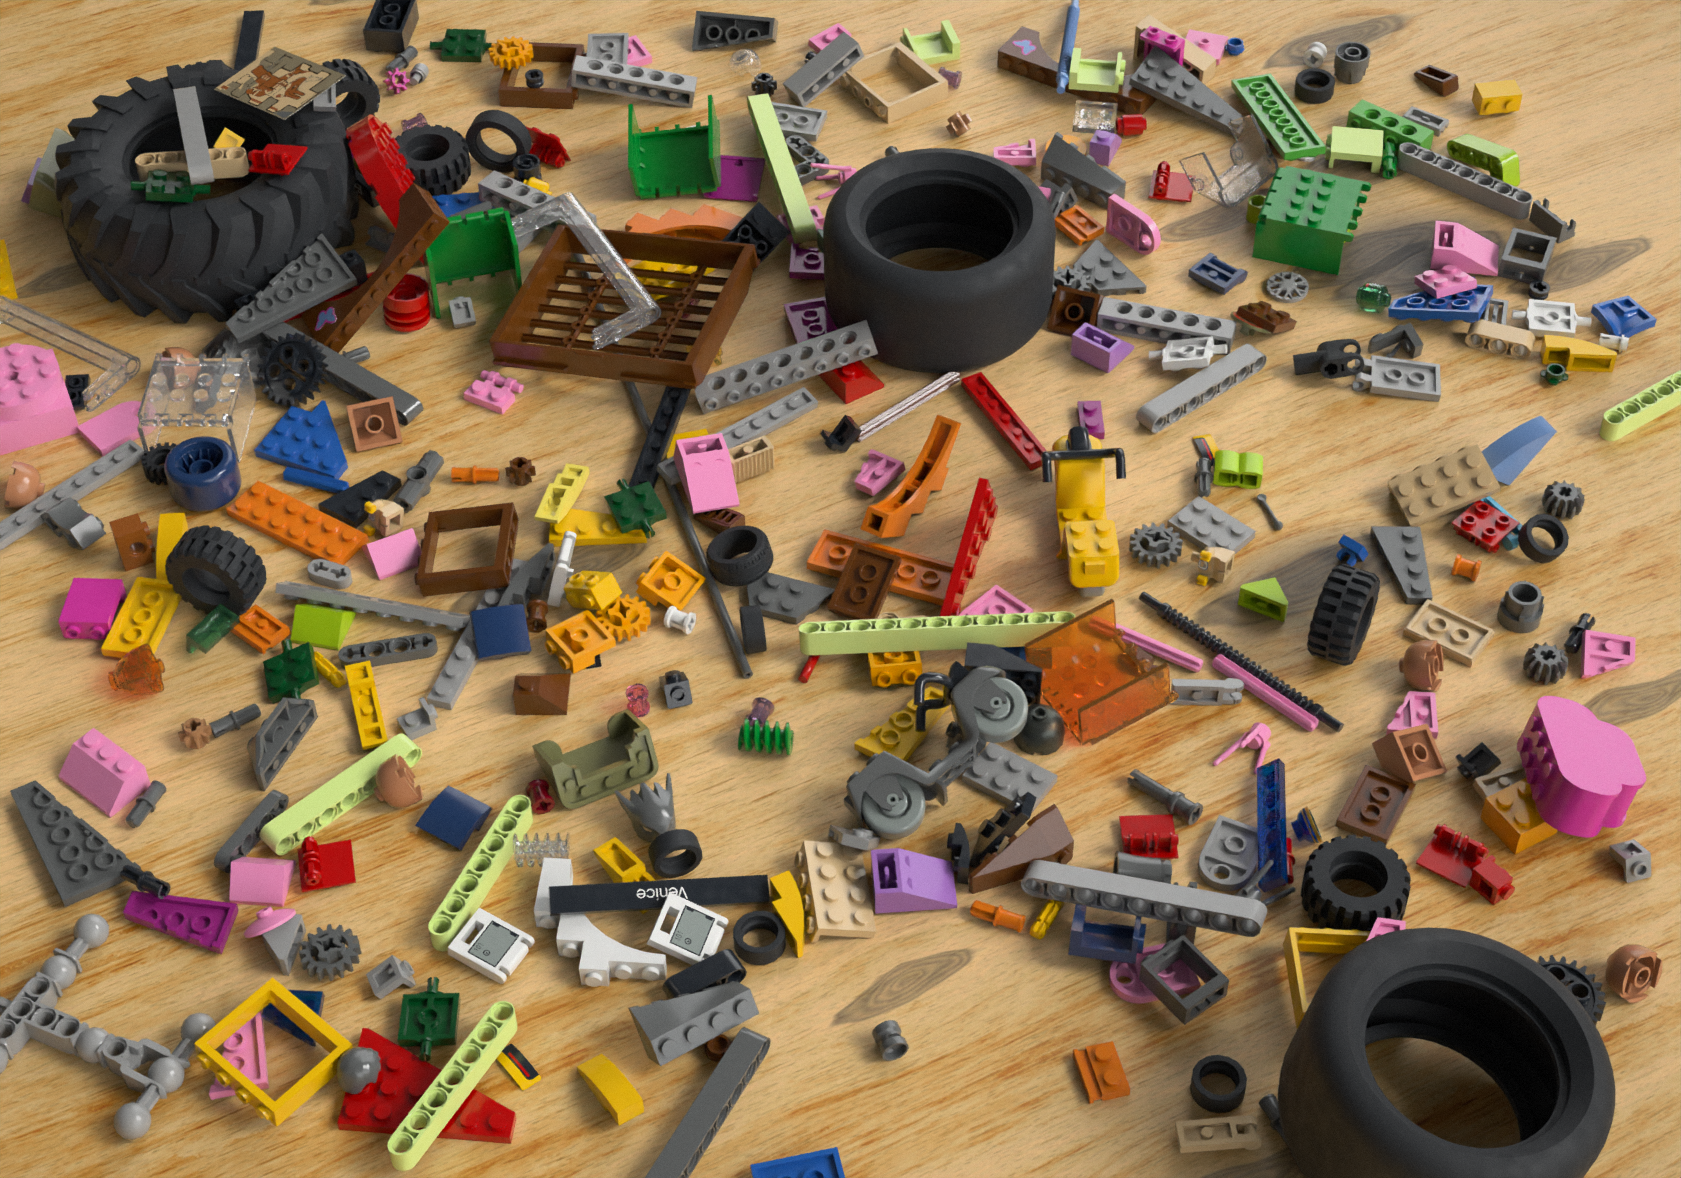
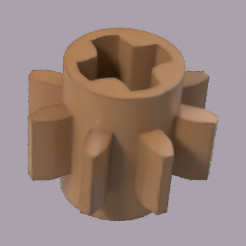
M959 111L947 119L949 125L946 128L950 135L956 133L959 137L971 129L969 123L972 120L968 113L962 115Z
M190 718L181 724L183 731L178 732L180 741L184 742L187 749L189 747L201 749L210 743L208 736L213 735L211 726L206 724L204 718L202 720Z

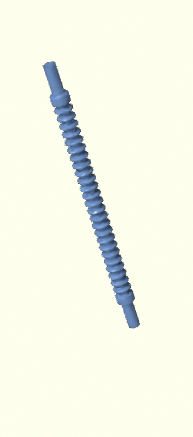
M1071 0V5L1067 11L1056 76L1057 93L1059 94L1065 92V86L1069 81L1072 53L1080 13L1079 0Z

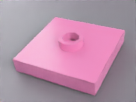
M1189 29L1186 39L1214 57L1216 65H1219L1228 36Z

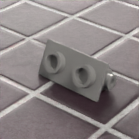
M371 226L368 229V234L371 238L365 244L387 253L395 233L390 232L387 234V230L378 226Z

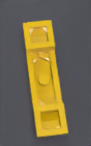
M370 661L347 665L345 670L362 748L365 750L379 747L387 742L388 739Z

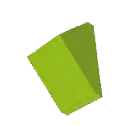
M1276 578L1242 584L1238 605L1284 622L1288 601Z

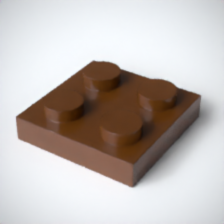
M1264 301L1239 306L1236 315L1272 334L1293 330L1297 322L1290 318V314L1287 312L1276 311L1271 308V304Z

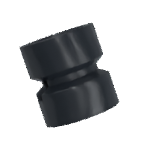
M522 154L515 157L512 163L515 180L522 183L525 179L528 180L531 177L542 180L540 160L537 156Z

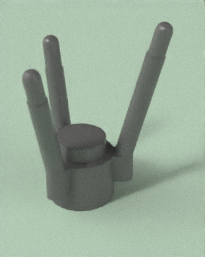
M1273 861L1263 862L1246 885L1234 896L1260 901L1262 893L1256 884L1273 865ZM1291 887L1261 902L1267 906L1295 892L1296 889Z

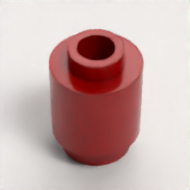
M1128 114L1116 117V133L1122 134V136L1142 135L1143 130L1147 129L1146 118L1142 117V114Z

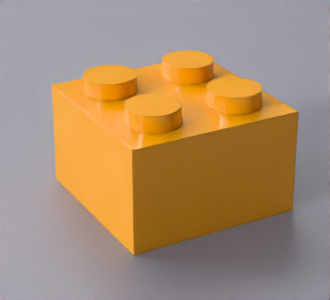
M1527 777L1485 798L1480 818L1514 854L1541 842L1558 831L1547 824L1539 815L1535 800L1532 798L1530 784L1527 782Z

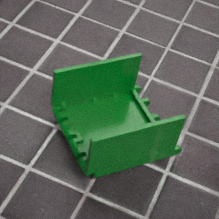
M708 95V125L701 126V122H696V127L680 128V124H675V129L661 131L658 126L655 127V131L644 133L638 127L633 104H628V170L635 195L640 196L641 200L656 198V193H659L660 198L677 196V191H680L681 195L697 194L698 189H701L702 193L715 192L717 187L721 186L720 122L717 119L712 95Z
M1291 166L1277 168L1258 215L1260 221L1257 220L1252 257L1338 275L1344 241L1352 242L1354 235L1347 232V230L1357 229V218L1363 212V209L1359 207L1360 203H1366L1367 195L1362 194V191H1370L1372 185L1369 182L1315 172L1309 169Z
M503 207L487 210L485 215L483 211L465 214L464 219L461 218V215L447 217L449 224L423 253L426 279L436 319L441 318L436 284L447 282L449 286L455 280L469 278V281H474V277L486 274L496 277L495 273L509 270L518 293L522 286L519 251L509 211H504Z

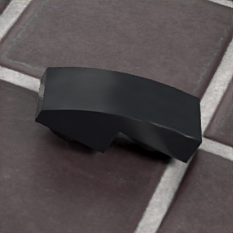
M89 374L66 375L65 386L74 410H85L91 383Z
M956 823L954 833L948 834L947 849H951V860L954 861L953 872H958L957 883L968 885L970 866L969 842L962 824Z

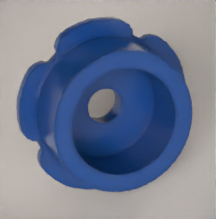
M1230 38L1225 45V50L1230 55L1237 56L1244 52V42L1240 38Z

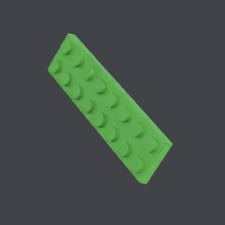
M1271 73L1231 80L1232 89L1284 160L1294 161L1297 158L1316 157L1320 154H1325V144Z

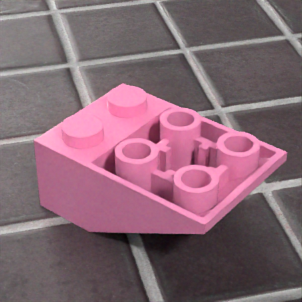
M1436 221L1432 238L1430 269L1439 270L1443 269L1446 265H1455L1466 273L1497 276L1499 246L1459 223Z
M722 433L676 440L673 459L693 514L739 506L730 455Z

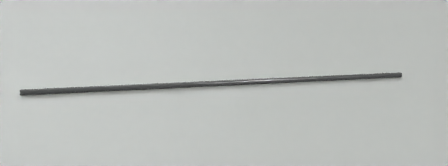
M573 253L576 262L586 263L582 254ZM580 271L582 278H592L590 272ZM586 287L588 293L593 292L595 290V288ZM603 304L595 306V310L605 311ZM599 319L603 327H612L609 320ZM606 336L609 343L619 344L616 337ZM624 381L647 437L652 424L635 382ZM664 479L700 571L706 578L705 583L742 675L745 679L751 678L753 672L676 484L670 486Z

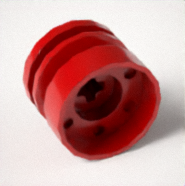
M406 273L382 301L386 325L400 332L419 330L429 323L431 317L427 281L419 275Z

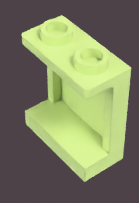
M949 20L941 21V31L911 36L908 29L903 28V36L900 37V42L928 65L960 59V41Z
M1073 48L1069 89L1118 93L1119 85H1123L1126 60H1122V52H1118L1117 61L1081 59V48Z
M1333 126L1332 134H1327L1325 160H1329L1328 168H1333L1335 159L1371 162V173H1380L1383 130Z

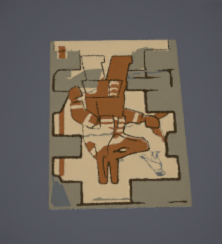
M273 47L214 90L285 120L346 75Z

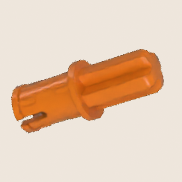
M473 465V467L468 468L452 467L451 470L452 482H473V484H477V481H499L500 477L498 468H477L476 465Z
M978 900L972 903L970 914L974 917L992 922L995 927L1000 925L1021 933L1026 920L1025 915L1005 910L1002 905L996 907Z

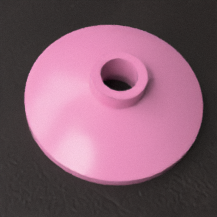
M271 906L261 909L256 913L258 919L244 932L245 938L261 935L282 925L296 914L295 909L286 908L273 911Z

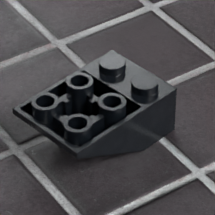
M758 202L722 241L755 245L757 259H760L761 264L790 231Z
M967 642L964 667L971 672L975 668L987 665L1000 668L1006 672V679L1013 681L1023 690L1028 705L1040 704L1041 668L995 645Z

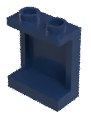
M1075 905L1068 955L1136 964L1137 953L1143 954L1146 924L1141 923V916H1136L1134 926L1085 920L1087 905Z

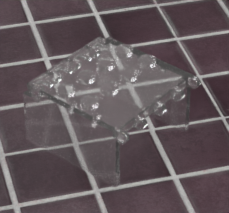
M156 353L137 414L139 419L137 429L144 452L146 450L150 451L149 447L151 446L156 448L162 426L182 427L185 422L186 427H206L207 422H209L210 427H227L230 445L236 454L238 463H240L257 400L249 369V354H243V358H229V354H223L222 358H206V354H200L199 358H183L182 353H177L176 358L163 357L162 353Z

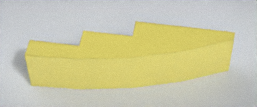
M566 463L562 474L558 473L554 483H549L535 514V520L558 524L567 515L582 491L590 474L589 467Z

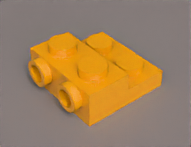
M665 551L660 558L656 556L648 567L651 570L648 573L643 572L635 583L638 585L636 593L654 606L660 602L667 608L675 606L677 610L682 611L704 584L706 578L668 551Z
M589 610L545 630L546 641L544 645L550 655L556 654L562 669H570L573 674L595 664L596 655L616 646L615 638Z
M919 651L866 653L872 686L888 687L891 684L899 683L912 685L918 676L922 674V662Z

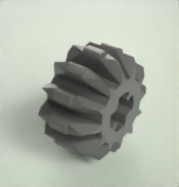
M1565 480L1562 483L1554 481L1552 485H1547L1542 496V505L1546 513H1551L1554 517L1558 516L1561 520L1564 517L1572 520L1575 515H1579L1582 511L1585 495L1582 494V488L1575 487L1574 483L1567 484Z
M1545 642L1541 646L1535 643L1532 648H1528L1525 654L1523 669L1526 670L1527 677H1534L1535 683L1543 681L1547 685L1550 681L1556 684L1559 679H1563L1566 675L1568 657L1565 656L1564 650H1557L1556 644L1548 646Z

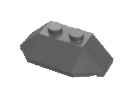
M283 697L268 719L263 721L257 734L249 740L247 750L260 790L265 791L318 718L314 700Z

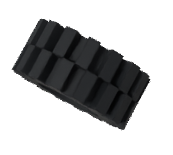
M165 442L164 446H161V443H158L156 448L151 446L149 447L150 451L146 450L144 452L141 462L147 480L149 479L151 483L156 482V485H160L161 482H164V485H168L164 465L160 464L165 463L168 453L176 444L172 443L170 446L169 442Z

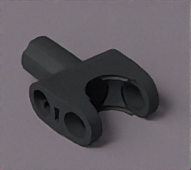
M1354 339L1326 341L1318 346L1317 352L1293 355L1295 374L1303 375L1321 372L1328 379L1358 374L1364 368V360L1360 355V344ZM1348 345L1357 347L1355 353L1344 352V349ZM1354 359L1360 361V365L1357 368H1349L1347 366L1348 362Z

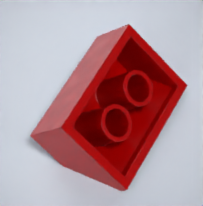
M862 360L818 374L845 404L884 388V383Z

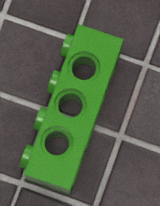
M1362 99L1348 113L1346 127L1383 130V145L1388 142L1393 143L1396 151H1399V146L1406 142L1416 144L1428 150L1431 149L1434 135L1433 130Z

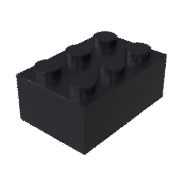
M375 0L363 29L366 50L403 52L408 47L419 20L417 0Z

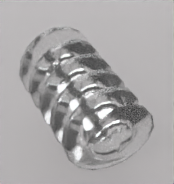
M569 832L565 840H562L560 833H556L554 840H551L549 833H546L543 841L540 840L538 833H535L532 841L529 840L528 834L524 833L522 841H519L515 833L513 836V854L519 868L523 867L525 860L529 867H534L536 860L539 866L542 867L544 858L569 859Z

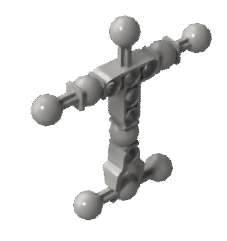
M92 913L86 914L76 921L74 926L75 939L66 951L55 948L53 950L54 956L48 958L43 963L40 972H37L35 977L26 983L13 1001L0 996V1074L6 1069L8 1059L12 1060L14 1058L13 1055L17 1054L30 1038L65 1053L81 1057L85 1062L94 1064L100 1062L101 1067H109L110 1071L123 1077L127 1088L142 1093L136 1102L123 1105L116 1111L114 1116L116 1132L124 1139L134 1140L141 1138L149 1131L151 1126L150 1111L158 1100L167 1099L168 1093L176 1091L182 1085L185 1074L184 1069L191 1066L188 1059L195 1051L194 1043L212 1029L216 1023L213 1018L205 1013H195L188 1016L181 1026L182 1040L171 1054L168 1048L150 1039H141L137 1042L120 1036L115 1037L114 1034H109L103 1028H89L88 1023L83 1022L81 1024L76 1017L54 1009L57 1004V998H61L63 995L61 990L68 988L74 982L76 973L80 974L82 972L79 962L82 955L88 948L101 946L109 936V925L102 916ZM148 1061L154 1062L150 1065L148 1077L134 1071L141 1064H145Z

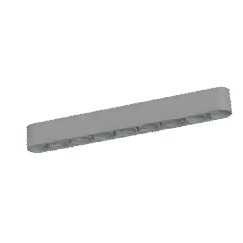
M196 87L173 89L191 185L215 182Z
M1043 860L1032 861L1021 881L1023 891L1035 897L1082 904L1088 907L1247 937H1255L1260 933L1267 915V907L1261 901Z

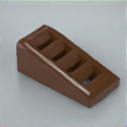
M1427 65L1414 72V76L1441 96L1446 97L1459 89L1458 76L1448 71Z
M728 508L713 510L707 516L706 514L709 511L693 515V519L718 534L729 528L745 525V515Z

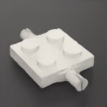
M1529 299L1527 311H1512V319L1525 320L1528 325V331L1537 337L1554 335L1574 338L1576 326H1591V317H1578L1575 312V303Z
M1213 336L1169 340L1164 349L1149 351V360L1163 359V370L1202 369L1209 366L1210 359L1214 354H1227V345H1214Z

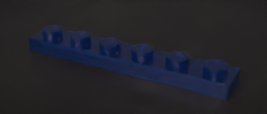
M1279 758L1257 768L1258 872L1269 860L1273 861V865L1258 882V887L1264 893L1288 883L1285 764Z

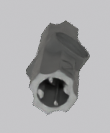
M429 450L427 453H424L416 466L407 470V480L393 499V502L404 508L405 513L412 511L420 498L430 493V483L444 464L443 457L436 451Z

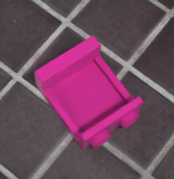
M1149 26L1140 34V39L1145 41L1143 61L1156 45L1183 67L1185 39Z
M73 578L58 621L63 637L105 640L111 630V624L118 603H124L127 598L122 579Z

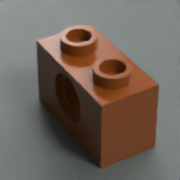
M138 513L109 522L125 571L154 563L151 553L156 552L152 539H147L146 537L151 535L146 521L141 522Z

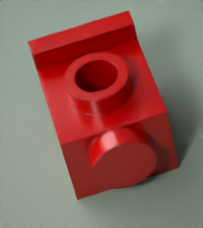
M1493 855L1473 868L1469 886L1492 905H1495L1502 899L1507 900L1514 893L1515 887L1511 885L1513 877L1504 868H1500L1495 863L1496 858Z

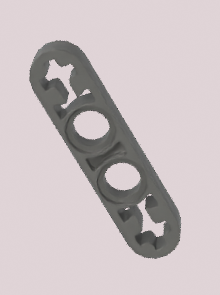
M421 633L348 645L339 651L338 657L343 669L347 665L370 661L371 667L432 657L437 653L438 645L433 634ZM398 647L407 648L404 652H395V649ZM373 651L382 652L379 656L372 657L369 655Z
M272 790L219 849L214 859V866L226 873H230L231 862L248 855L260 841L261 829L286 810L289 797L277 790Z

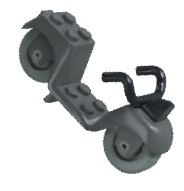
M955 661L950 667L948 676L937 672H926L918 676L914 684V705L918 706L915 713V731H926V712L928 710L941 709L951 705V711L962 742L957 741L948 750L949 754L942 761L938 759L930 766L929 773L886 751L874 754L860 773L856 771L847 780V796L844 798V805L854 814L859 827L863 828L864 819L867 827L880 837L901 839L911 835L923 822L926 810L925 801H931L936 798L942 806L948 802L947 787L976 761L979 754V738L987 742L1000 743L1014 738L1022 731L1028 716L1027 698L1023 690L1016 683L1006 679V672L1004 670L987 665L975 668L970 672L959 662ZM938 683L943 685V697L924 700L925 684Z

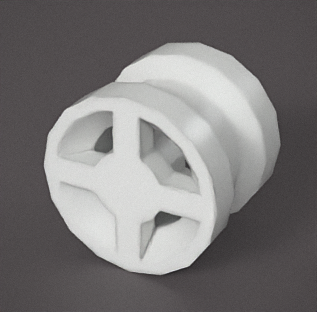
M1320 42L1311 43L1303 56L1304 63L1309 67L1318 68L1327 55V48Z

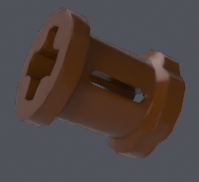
M534 599L526 605L528 613L526 622L530 632L539 633L547 628L545 615L548 613L549 607L543 600Z

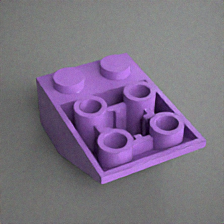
M900 848L871 850L875 914L957 908L951 861Z

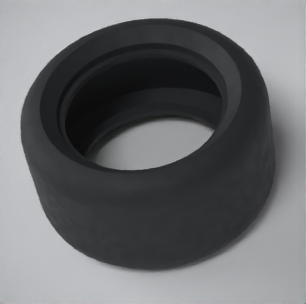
M950 148L917 149L889 155L866 165L848 178L836 191L825 215L823 225L825 299L833 323L837 329H841L867 320L878 354L870 357L904 370L923 373L964 372L1003 360L1022 348L1036 335L1042 327L1051 305L1056 240L1055 220L1051 206L1039 187L1019 169L997 158L973 151ZM946 248L970 252L989 261L962 270L924 271L905 267L888 259L918 249Z
M1428 927L1404 929L1374 937L1347 953L1328 972L1319 985L1285 1053L1279 1078L1278 1109L1287 1145L1305 1178H1584L1606 1143L1613 1122L1616 1088L1610 1058L1598 1029L1579 1000L1551 972L1518 950L1488 937L1461 930ZM1390 1038H1416L1440 1044L1460 1053L1483 1069L1502 1089L1517 1118L1521 1141L1514 1145L1499 1148H1474L1446 1141L1425 1131L1398 1111L1384 1095L1369 1067L1365 1046Z

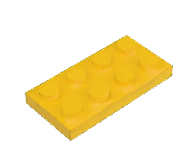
M137 577L101 647L102 654L104 656L151 662L182 598L180 594L175 593L173 585L169 584L167 580Z

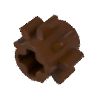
M516 457L509 461L510 467H506L505 470L506 477H509L511 484L525 486L532 482L531 476H535L536 471L535 466H532L531 459L527 460L524 457Z

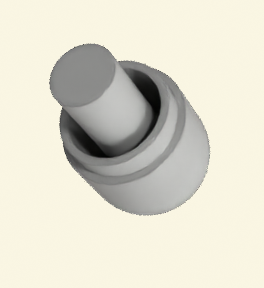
M418 63L411 70L410 83L412 85H417L427 78L429 69L425 64Z

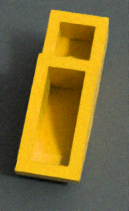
M1544 335L1540 350L1542 364L1557 363L1565 365L1566 371L1613 372L1617 358V352L1603 346L1575 338Z
M185 513L160 514L156 551V579L167 580L165 571L166 559L183 534L188 530Z
M616 837L593 850L594 855L614 883L656 881L646 872L645 864ZM644 910V911H640V912H641L642 914H644V913L648 912L649 910Z
M788 870L769 878L770 895L774 900L772 902L773 914L782 920L785 926L786 940L797 958L803 956L805 943L804 911L797 884Z
M601 1053L577 1066L578 1072L605 1111L608 1110L619 1126L644 1112L641 1096L625 1075L605 1055Z

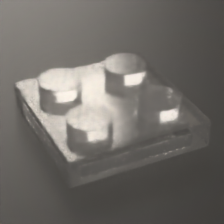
M1077 100L1072 132L1094 134L1096 130L1114 133L1118 103Z

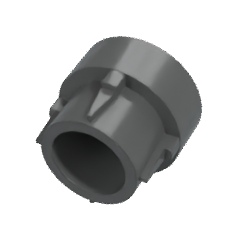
M1344 42L1338 45L1334 58V76L1346 84L1359 83L1363 76H1365L1366 69L1369 66L1370 49L1359 42Z
M1526 580L1513 583L1500 601L1497 613L1500 624L1507 630L1515 633H1529L1536 630L1540 625L1544 609V596H1542L1541 590L1535 584L1526 582Z

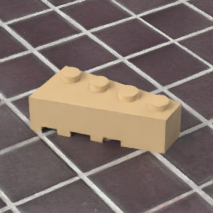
M1148 15L1136 25L1133 60L1143 62L1145 41L1140 39V34L1149 26L1157 27L1180 38H1185L1151 15ZM1185 39L1183 68L1205 85L1215 76L1216 59Z

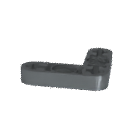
M792 135L785 140L790 155L800 163L794 167L801 186L815 180L816 176H823L829 172V169L810 166L811 163L829 165V159L804 138Z

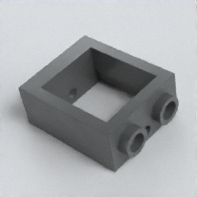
M1513 228L1502 255L1497 276L1528 284L1535 280H1544L1553 256L1557 238ZM1517 248L1542 254L1544 258L1542 263L1510 256L1512 249Z
M1184 935L1175 941H1168L1162 950L1154 955L1146 956L1140 964L1139 980L1184 1025L1227 996L1229 979ZM1179 959L1205 983L1183 1000L1157 975Z

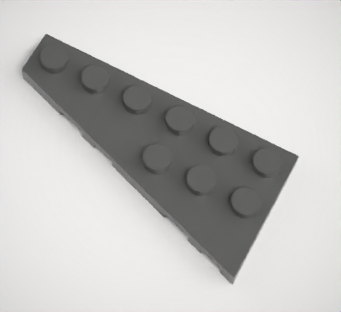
M1156 45L1130 78L1129 85L1237 138H1240L1247 128L1249 120Z
M321 233L317 237V241L311 247L307 246L303 250V254L296 261L292 260L277 274L263 292L260 290L248 306H243L226 322V328L239 344L357 285V279Z
M36 780L10 791L65 907L126 881L120 876V872L125 865L133 866L142 871L137 863H132L120 849L117 850L109 844L103 835L82 818L79 819L75 816L70 808L58 802L55 796Z

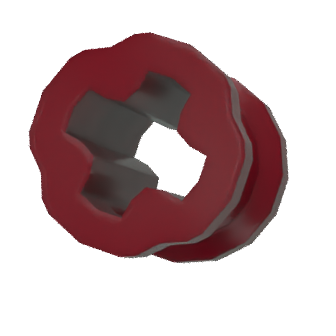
M541 779L529 782L525 790L526 794L531 797L532 811L536 814L550 812L555 806V801L549 795L548 782Z

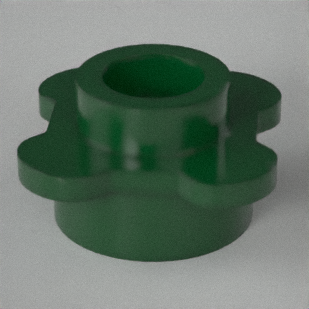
M1557 363L1549 364L1546 370H1542L1540 373L1541 377L1546 378L1550 385H1558L1561 381H1567L1569 378L1568 374L1565 373V368Z

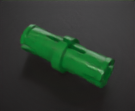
M1388 142L1383 146L1381 166L1383 167V177L1393 179V175L1395 177L1397 175L1396 165L1398 159L1395 155V145Z

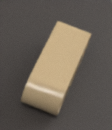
M1479 319V321L1470 324L1465 342L1470 348L1525 360L1531 355L1535 336L1528 330Z

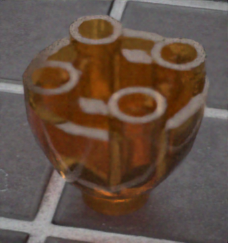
M146 643L126 653L119 660L115 669L108 673V680L114 691L122 690L126 693L142 696L153 695L164 691L162 673L165 672L163 661L160 658L156 659L150 645Z

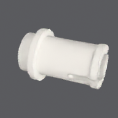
M1601 333L1598 345L1619 350V353H1621L1622 351H1627L1629 338L1625 337V335L1620 337Z

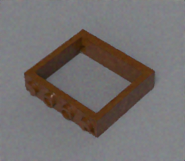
M529 42V44H532L534 56L531 58V61L573 63L566 89L514 87L519 68L511 67L510 70L504 68L498 89L500 106L573 109L575 100L579 98L578 89L581 88L571 86L572 70L576 55L587 57V53L584 52V44Z
M513 502L429 512L428 520L424 523L425 536L424 539H421L422 552L418 556L419 568L414 576L415 584L419 585L423 597L506 588L510 585L519 517ZM500 525L493 566L432 572L439 532Z

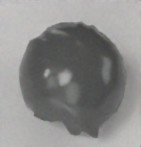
M356 1047L342 1054L337 1063V1079L343 1091L350 1094H358L366 1084L370 1082L376 1083L378 1073L381 1070L379 1062L381 1058L378 1056L379 1053L371 1048Z

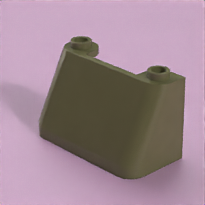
M55 128L37 169L28 208L62 218L60 212L62 206L56 198L54 179L55 173L60 171L56 163L55 152L57 145L75 140L65 130Z
M629 709L611 716L607 723L608 737L562 754L560 746L551 740L532 746L538 763L560 802L569 809L579 808L614 794L616 790L622 791L647 781L658 772V760L649 728Z

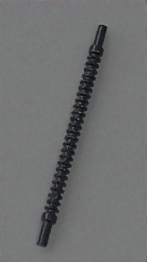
M1145 591L1140 594L1139 600L1157 611L1159 617L1166 619L1167 622H1172V625L1177 626L1179 630L1183 629V632L1188 633L1189 637L1194 636V640H1200V644H1205L1206 648L1211 647V651L1216 652L1217 655L1222 654L1336 732L1342 730L1344 724L1326 713L1323 706L1318 703L1314 704L1312 699L1308 701L1307 696L1302 697L1301 692L1296 693L1295 688L1290 689L1289 684L1284 685L1285 682L1283 680L1279 681L1278 676L1273 677V673L1267 674V669H1262L1261 665L1256 666L1255 661L1250 662V658H1244L1245 655L1243 653L1239 654L1238 650L1233 651L1232 646L1227 647L1228 644L1226 642L1222 643L1220 638L1216 639V635H1211L1210 631L1205 632L1204 627L1200 628L1198 623L1194 624V621L1189 620L1187 616L1183 617L1181 612L1177 613V609L1172 610V606L1168 603H1161Z

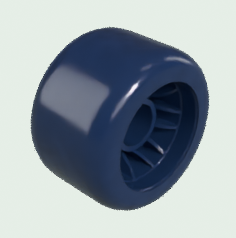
M201 436L185 440L168 453L164 463L165 476L171 496L178 505L187 510L205 512L221 508L231 502L240 490L242 480L236 454L227 442L219 438Z

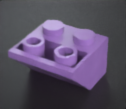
M1086 322L1072 334L1071 355L1106 373L1111 372L1134 350V345Z

